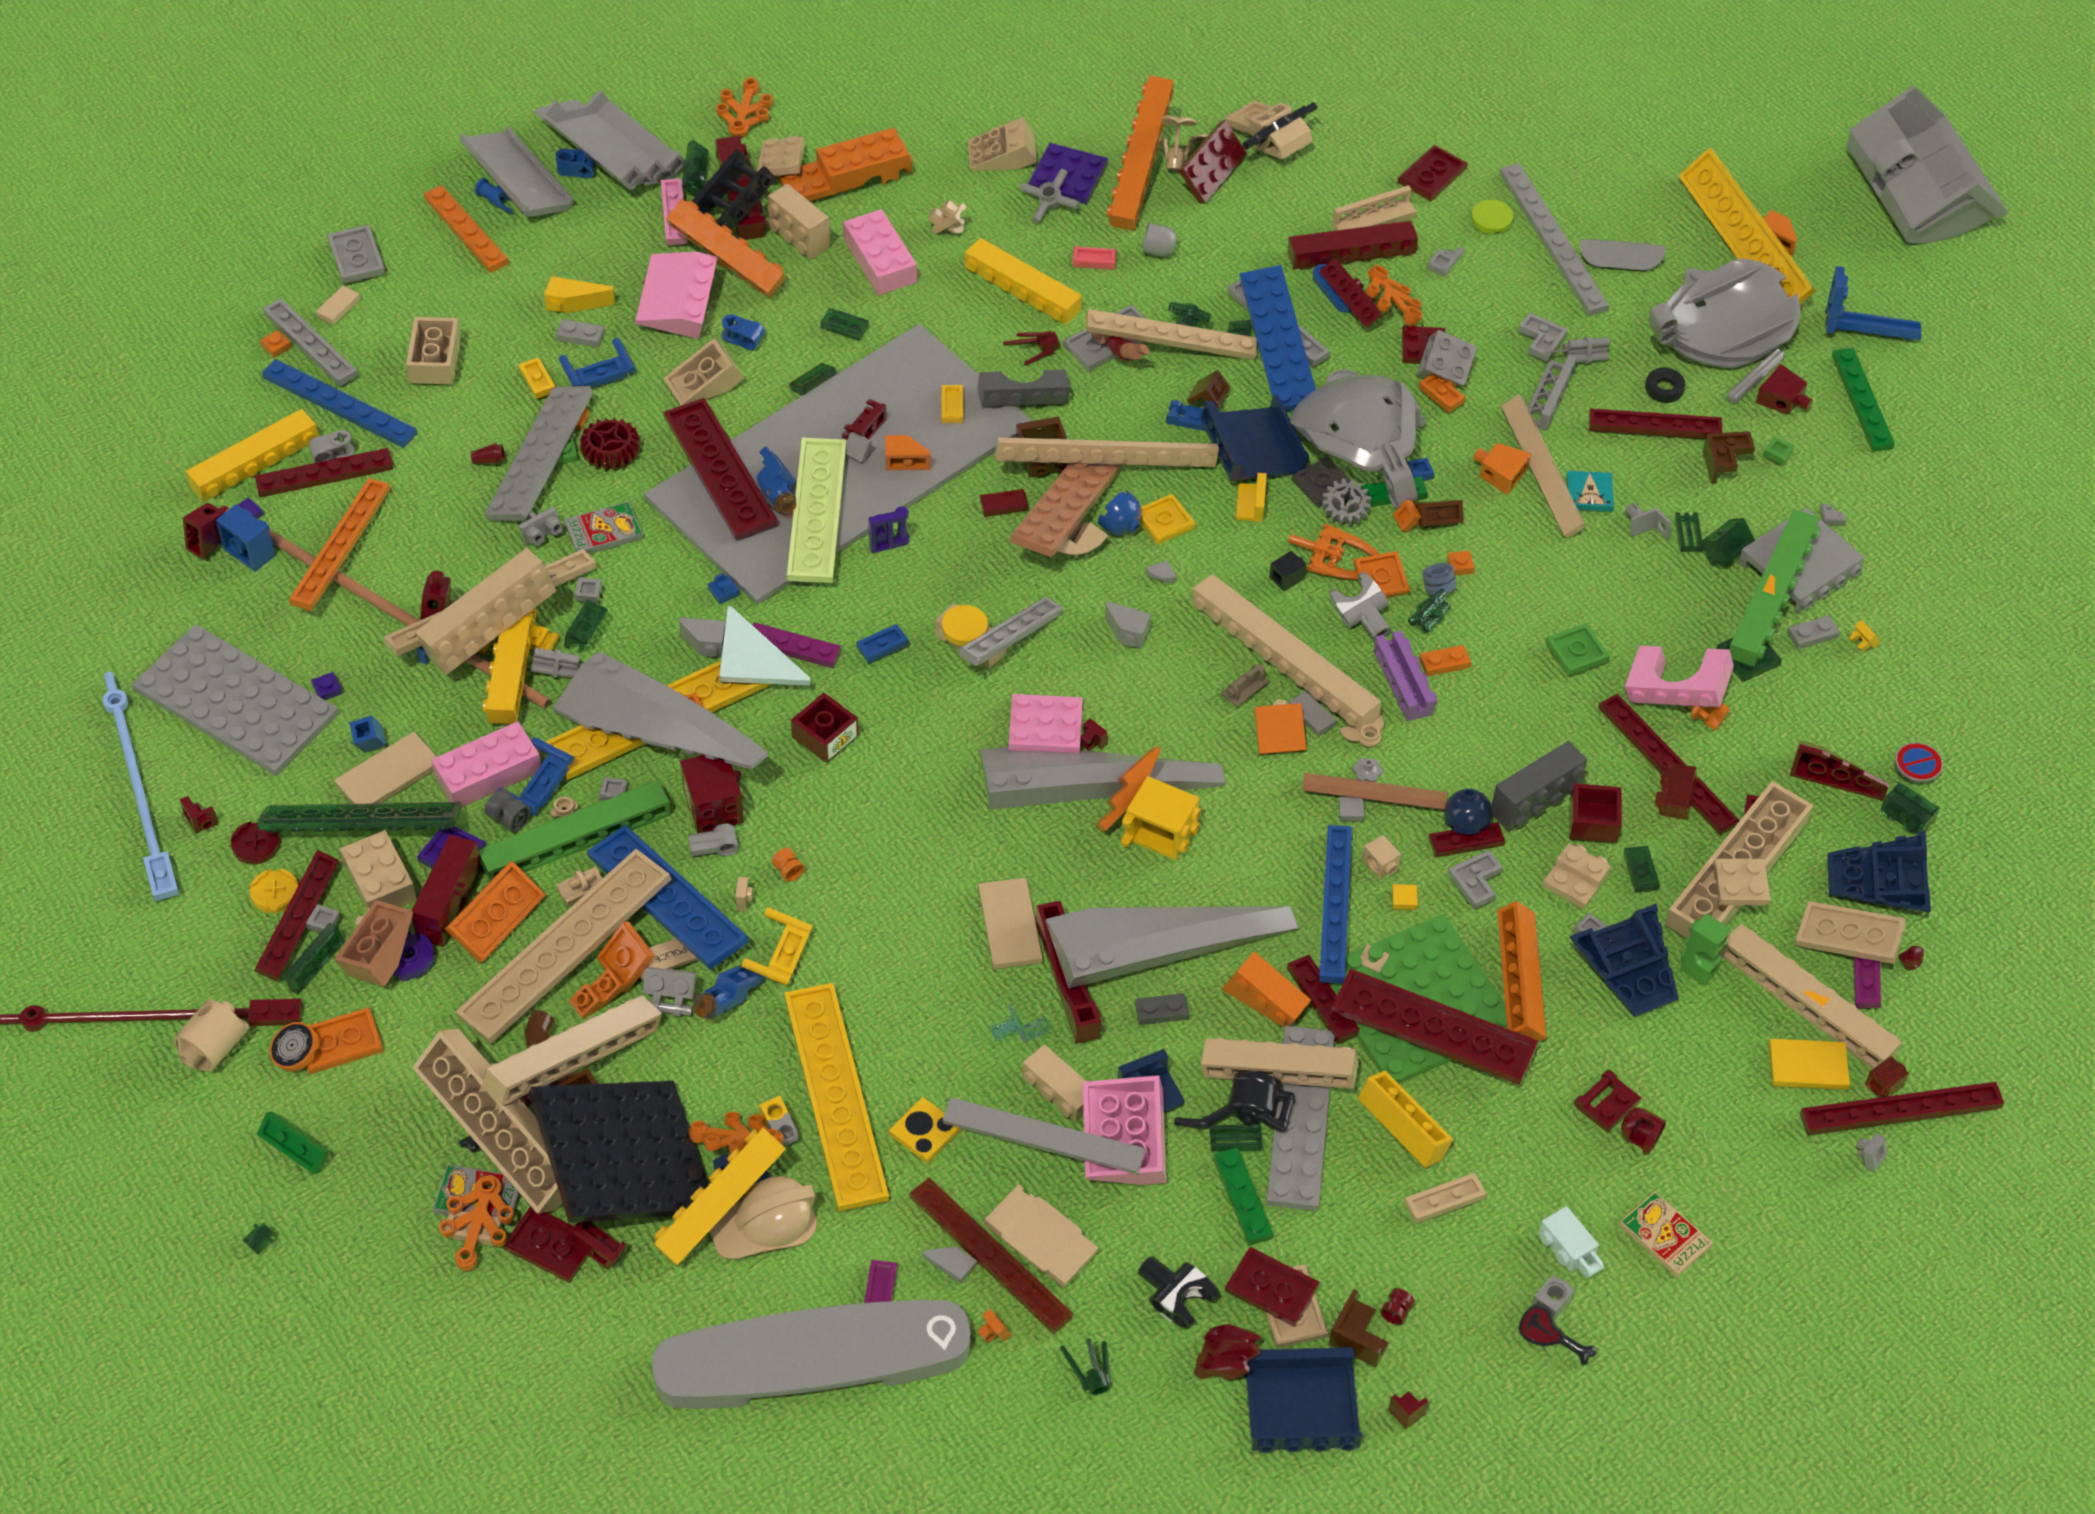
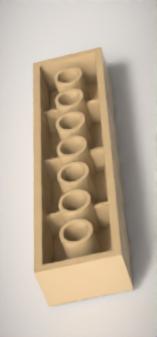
M1771 781L1670 907L1665 925L1685 938H1688L1691 934L1689 928L1696 919L1700 920L1706 913L1727 925L1742 905H1719L1714 868L1715 859H1765L1766 873H1768L1808 823L1814 805Z
M459 1029L439 1031L412 1069L537 1214L556 1211L562 1204V1200L536 1117L520 1098L501 1106L482 1087L485 1071L490 1066L486 1059Z

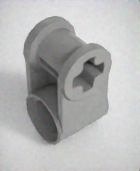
M338 430L310 440L309 449L314 463L354 455L355 448L350 443V433L346 430Z

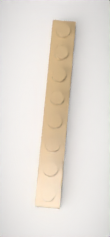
M1088 309L1086 313L1087 332L1254 360L1256 357L1255 337Z

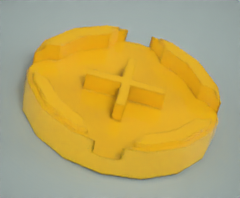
M971 605L952 607L942 618L943 634L951 643L965 646L988 632V619L985 613L977 607Z
M269 869L258 874L250 885V898L253 905L265 913L275 914L285 911L298 887L297 878L285 869H278V871H271Z

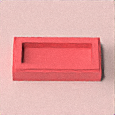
M1074 246L1072 267L1115 270L1116 249Z

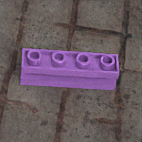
M1402 631L1393 632L1392 639L1388 641L1384 635L1376 636L1373 652L1406 721L1433 715L1437 698L1434 691L1429 689L1427 676L1422 674L1417 656L1412 654L1410 641L1405 639Z

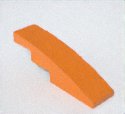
M1158 746L1151 748L1118 778L1123 787L1106 801L1112 809L1095 824L1100 832L1106 831L1129 807L1146 777L1152 772L1161 751Z

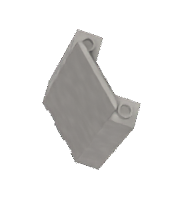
M601 90L593 95L586 105H583L577 99L562 103L554 100L551 105L537 108L534 112L628 190L635 189L636 185L639 184L647 186L658 183V180L663 178L674 179L687 164L680 153L675 149L672 151L611 102Z

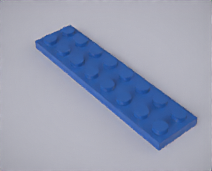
M1278 265L1239 273L1271 397L1273 398V395H1278L1285 406L1286 412L1294 411L1301 400L1316 388L1282 266Z
M626 825L587 850L588 857L606 874L612 871L635 849L669 873L671 880L649 899L642 908L709 970L749 943L748 936Z

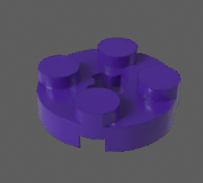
M411 932L407 933L399 965L393 973L400 980L409 981L411 978L423 975L433 967L435 962L434 949L431 941L425 935L419 933L418 936L411 935ZM406 952L410 954L415 953L412 958H405Z

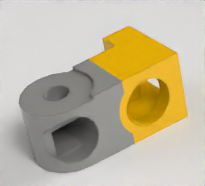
M781 1096L759 1104V1114L763 1116L766 1127L768 1129H776L783 1134L784 1140L781 1144L784 1147L799 1141L797 1130Z

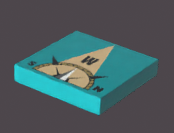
M1567 471V488L1578 510L1613 512L1612 473Z

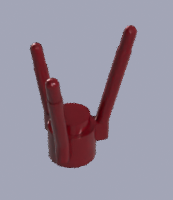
M1055 331L1018 332L1016 334L1017 337L1034 338L1003 342V345L1037 342L1039 349H1043L1044 352L1025 361L1024 365H1029L1046 355L1054 354V349L1059 346Z

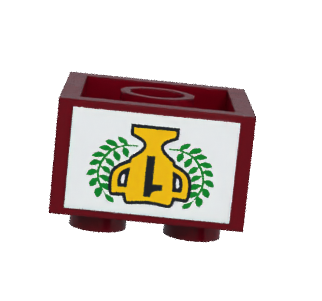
M823 692L791 719L792 738L824 762H827L859 735L858 717Z

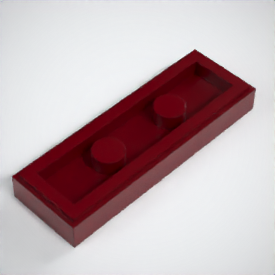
M1499 822L1491 823L1489 828L1487 826L1481 828V832L1477 834H1462L1448 830L1430 833L1428 838L1435 858L1505 845V838Z

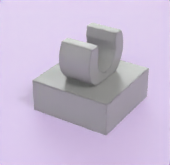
M1875 1134L1871 1141L1861 1138L1856 1144V1147L1861 1148L1857 1155L1864 1159L1865 1168L1875 1172L1887 1156L1885 1137Z

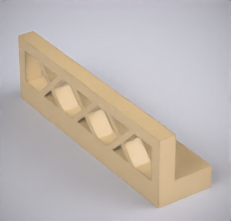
M1408 185L1334 209L1333 230L1396 223L1415 218L1417 211L1410 203L1411 188ZM1403 195V199L1395 201L1399 196ZM1385 201L1381 206L1377 207L1380 202ZM1367 207L1363 212L1358 213L1362 208ZM1348 213L1344 218L1340 219V215Z

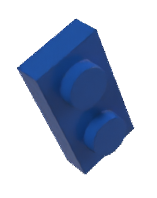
M897 624L856 642V648L867 663L908 646V638Z

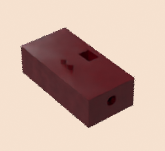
M449 835L411 910L413 912L412 922L415 935L419 936V933L425 935L433 945L445 947L450 934L444 928L463 910L482 872L476 841Z

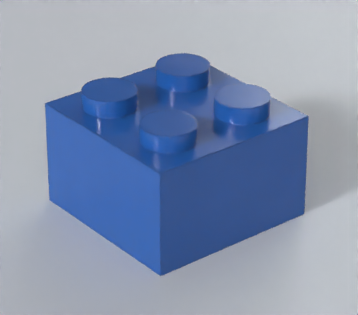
M235 504L216 519L223 550L254 572L275 557L274 543L269 532L270 527L265 521L255 518L248 509H243Z

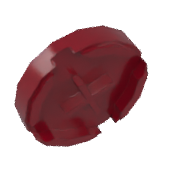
M258 821V823L246 822L239 826L231 836L233 855L239 861L246 864L257 865L267 862L279 851L281 843L277 829L265 821Z

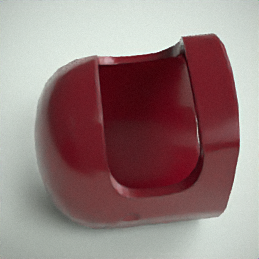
M1636 1107L1625 1116L1621 1125V1133L1626 1140L1639 1146L1643 1152L1649 1155L1665 1128L1666 1120L1647 1109Z

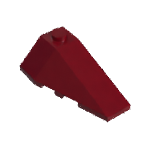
M1799 740L1790 776L1877 800H1884L1889 783L1823 746Z

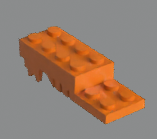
M890 128L816 149V162L802 165L800 173L778 175V180L782 187L789 184L808 201L836 194L837 192L857 188L870 178L879 175L883 185L889 179H894L896 182L900 169L905 168L907 173L912 172L913 159L907 152L905 144L900 139L895 128Z

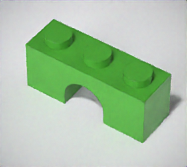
M1707 913L1700 920L1696 919L1689 928L1691 934L1685 942L1687 948L1681 955L1683 962L1680 968L1682 972L1704 986L1719 970L1722 956L1718 953L1727 944L1731 928Z

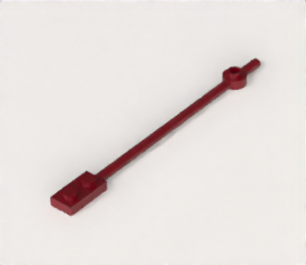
M301 998L250 1000L249 1008H234L235 1011L233 1013L238 1018H248L249 1026L287 1025L293 1022H301L302 1001ZM31 1005L24 1008L20 1014H0V1024H22L25 1030L36 1032L44 1028L46 1023L190 1020L199 1009L45 1013L42 1007Z

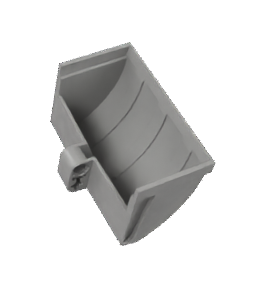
M1914 85L1849 130L1848 150L1908 243H1929L1949 239L1968 232L1995 216L2001 218L2009 212L1945 114Z

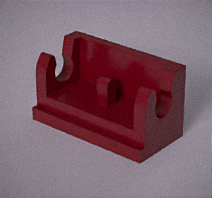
M868 399L865 403L874 409L866 406L852 425L846 424L843 427L846 431L842 433V438L848 440L849 434L855 432L870 440L887 420L886 405Z
M576 1222L565 1240L606 1270L610 1268L626 1246V1243L623 1241L618 1243L591 1222Z

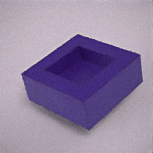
M334 672L311 680L317 696L324 700L343 694Z

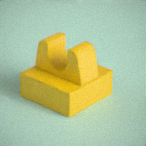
M1862 620L1854 625L1856 629L1849 637L1853 643L1858 639H1862V642L1857 646L1860 651H1865L1871 646L1875 648L1881 643L1876 634Z

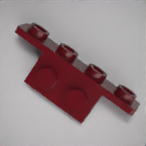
M1336 258L1320 270L1321 275L1365 328H1368L1383 315L1374 304L1376 299L1369 297L1362 290L1365 287L1357 277L1353 279Z

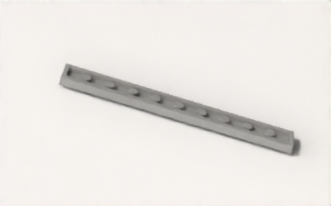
M1520 163L1500 168L1502 179L1587 315L1591 316L1608 311L1609 305Z

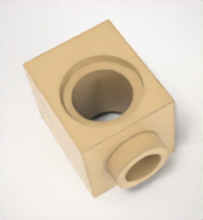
M1384 835L1364 846L1362 860L1379 879L1387 875H1393L1399 869L1401 854Z

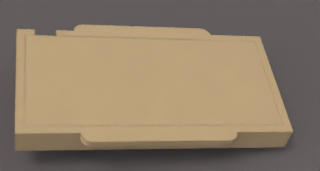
M1019 1184L984 1221V1224L999 1235L1003 1241L1063 1288L1098 1253L1099 1248L1082 1235V1230L1041 1197L1035 1198L1032 1194L1027 1195L1024 1192V1188Z

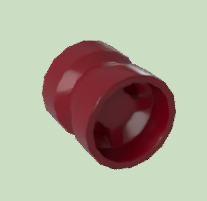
M1393 1288L1388 1295L1389 1301L1383 1304L1380 1314L1391 1324L1402 1325L1407 1318L1406 1312L1412 1309L1415 1299L1409 1292L1401 1288Z

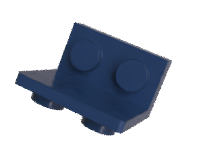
M1165 1049L1118 1067L1117 1079L1159 1076L1163 1086L1164 1113L1184 1105V1099L1167 1070L1168 1055Z

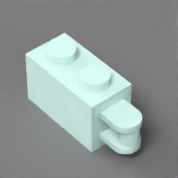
M1567 1206L1542 1220L1538 1233L1545 1246H1549L1552 1249L1556 1259L1562 1266H1566L1570 1272L1579 1269L1586 1278L1604 1269L1601 1259L1597 1256L1599 1244Z

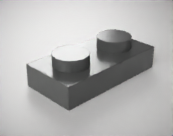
M1184 993L1135 999V1009L1139 1025L1188 1020L1189 1014Z

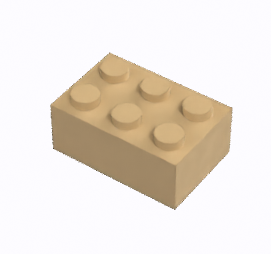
M789 184L768 195L769 226L774 232L779 233L787 243H791L801 254H804L810 260L830 248L829 217Z
M414 317L406 361L409 383L453 384L461 340L458 318Z
M386 830L339 848L343 865L366 910L373 905L375 900L399 907L417 900L413 882Z

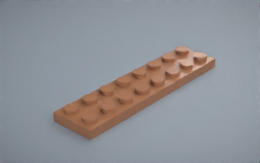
M1069 463L1011 534L1010 542L1053 557L1121 471L1123 465Z

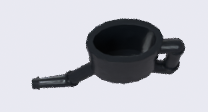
M1241 1071L1235 1073L1233 1077V1085L1227 1105L1206 1117L1203 1116L1202 1119L1176 1117L1174 1120V1125L1178 1127L1186 1126L1204 1129L1210 1128L1214 1123L1232 1114L1245 1125L1263 1122L1279 1132H1284L1290 1123L1292 1107L1296 1101L1295 1094L1290 1091H1283L1282 1082L1271 1075L1254 1071ZM1281 1100L1283 1105L1280 1117L1277 1119L1273 1115L1277 1101Z

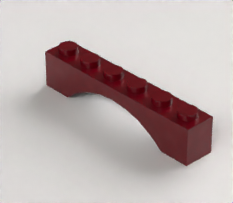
M1061 901L1037 905L1036 926L1075 1043L1099 1039L1101 1019L1095 1001L1091 998L1085 985L1068 988L1046 924V919L1065 915Z

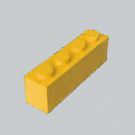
M1386 1071L1368 1077L1358 1100L1425 1168L1442 1161L1453 1138Z

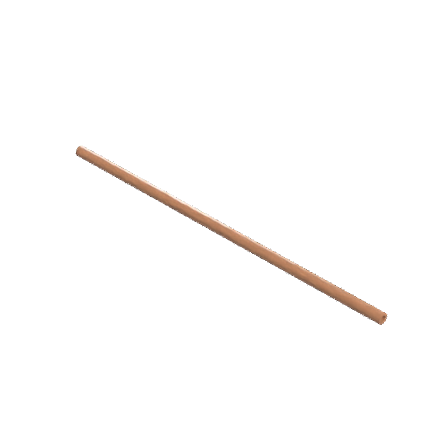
M269 531L271 540L276 547L309 567L316 559L315 556L274 531ZM337 571L332 581L406 626L420 621L340 571ZM477 654L465 660L490 677L492 676L490 675V662ZM524 683L522 696L541 708L547 709L551 704V699Z

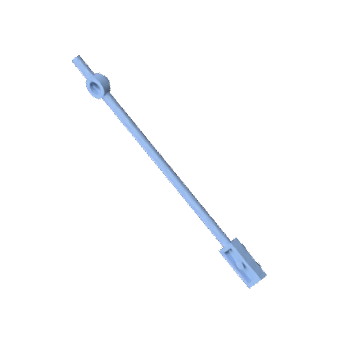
M107 672L104 674V679L108 692L105 693L102 701L105 710L114 714L150 852V856L144 857L143 860L154 901L179 895L168 852L160 853L123 713L128 706L127 696L125 692L117 689L113 673Z

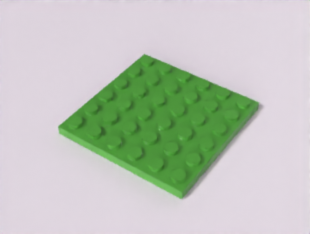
M1444 914L1371 944L1370 946L1372 947L1369 948L1368 952L1369 961L1377 962L1383 957V951L1390 954L1380 973L1362 965L1360 956L1365 947L1346 955L1345 978L1351 968L1507 1028L1505 1002ZM1329 983L1336 995H1338L1343 983ZM1355 1021L1360 1029L1356 1037L1378 1071H1386L1398 1084L1454 1060Z

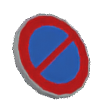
M1919 742L1908 743L1902 746L1896 753L1895 764L1897 770L1911 781L1920 783L1930 782L1936 779L1942 772L1943 761L1941 755L1927 744Z

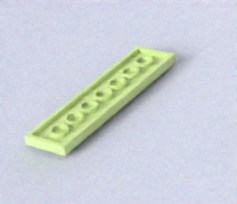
M802 438L787 581L833 583L846 457V439Z

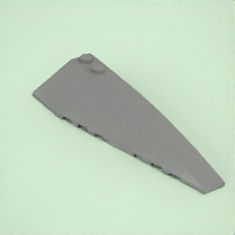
M599 651L582 663L553 707L554 712L588 729L593 730L597 727L601 728L604 733L612 734L617 732L621 733L624 738L631 739L637 737L641 738L644 743L676 750L678 747L684 749L685 753L694 755L698 752L705 754V757L708 759L722 758L725 760V763L753 769L769 756L768 752L697 703L657 680Z

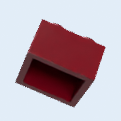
M1573 783L1569 799V839L1617 843L1622 827V787Z

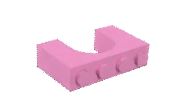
M1639 646L1625 685L1629 702L1705 707L1721 706L1734 667L1730 650L1706 649L1701 667L1695 675L1683 681L1669 682L1661 679L1666 665L1662 647Z

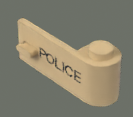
M673 939L649 948L655 957L647 967L674 969L698 959L677 939ZM644 970V972H643V973L641 974V976H640V978L642 979L643 982H644L645 970Z

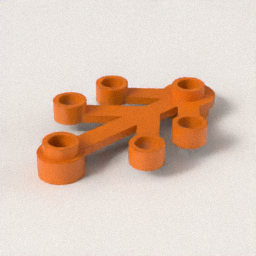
M752 77L745 79L743 82L744 95L741 105L733 98L730 89H723L720 92V99L724 103L716 105V114L729 124L728 131L731 136L740 135V138H743L747 135L749 127L769 119V111L766 108L773 105L772 95L763 94L760 97L761 101L750 105L752 96L759 93V83ZM728 105L737 114V119L729 113ZM756 112V116L746 119V116Z
M1374 265L1373 268H1370L1368 276L1370 277L1371 284L1368 285L1365 293L1369 297L1376 298L1380 292L1379 284L1384 289L1382 298L1376 304L1377 308L1387 312L1391 306L1390 300L1392 299L1404 313L1403 321L1407 325L1414 326L1418 324L1422 318L1420 311L1422 303L1417 299L1409 297L1410 288L1388 278L1389 273L1384 267Z
M728 1112L724 1115L725 1125L733 1130L709 1128L704 1121L692 1122L691 1127L688 1129L690 1139L694 1143L705 1142L706 1150L715 1151L729 1145V1152L731 1153L736 1148L741 1151L747 1145L744 1140L751 1132L740 1122V1114L738 1112ZM754 1114L748 1117L750 1129H756L759 1132L764 1127L779 1143L783 1142V1134L776 1129H768L764 1125L762 1115Z
M494 1176L481 1177L476 1182L473 1191L462 1197L453 1196L447 1200L446 1205L451 1214L461 1213L463 1207L478 1200L476 1208L453 1221L446 1219L439 1224L440 1233L446 1238L452 1237L456 1231L470 1224L464 1246L455 1255L456 1265L462 1271H470L477 1265V1256L474 1249L482 1224L490 1235L492 1245L501 1247L507 1242L505 1231L497 1227L487 1212L489 1202H491L497 1210L498 1219L501 1223L508 1224L514 1219L513 1209L505 1205L499 1196L501 1184ZM487 1185H492L490 1189L483 1188ZM453 1203H459V1206L456 1208L450 1207ZM504 1212L510 1213L508 1217L501 1216ZM446 1226L452 1227L449 1231H444L443 1229ZM497 1235L503 1236L501 1240H494ZM463 1255H470L467 1259L461 1258Z

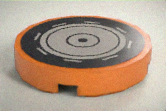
M293 1022L285 1025L275 1034L271 1041L269 1049L271 1060L277 1067L289 1072L305 1068L314 1059L315 1056L313 1054L315 1050H318L319 1039L317 1033L312 1027L303 1022Z

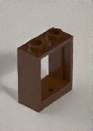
M1059 416L1016 424V438L1067 439ZM1024 462L1029 478L1063 472L1069 464Z

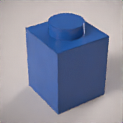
M372 715L349 723L354 745L364 753L386 746L382 724Z

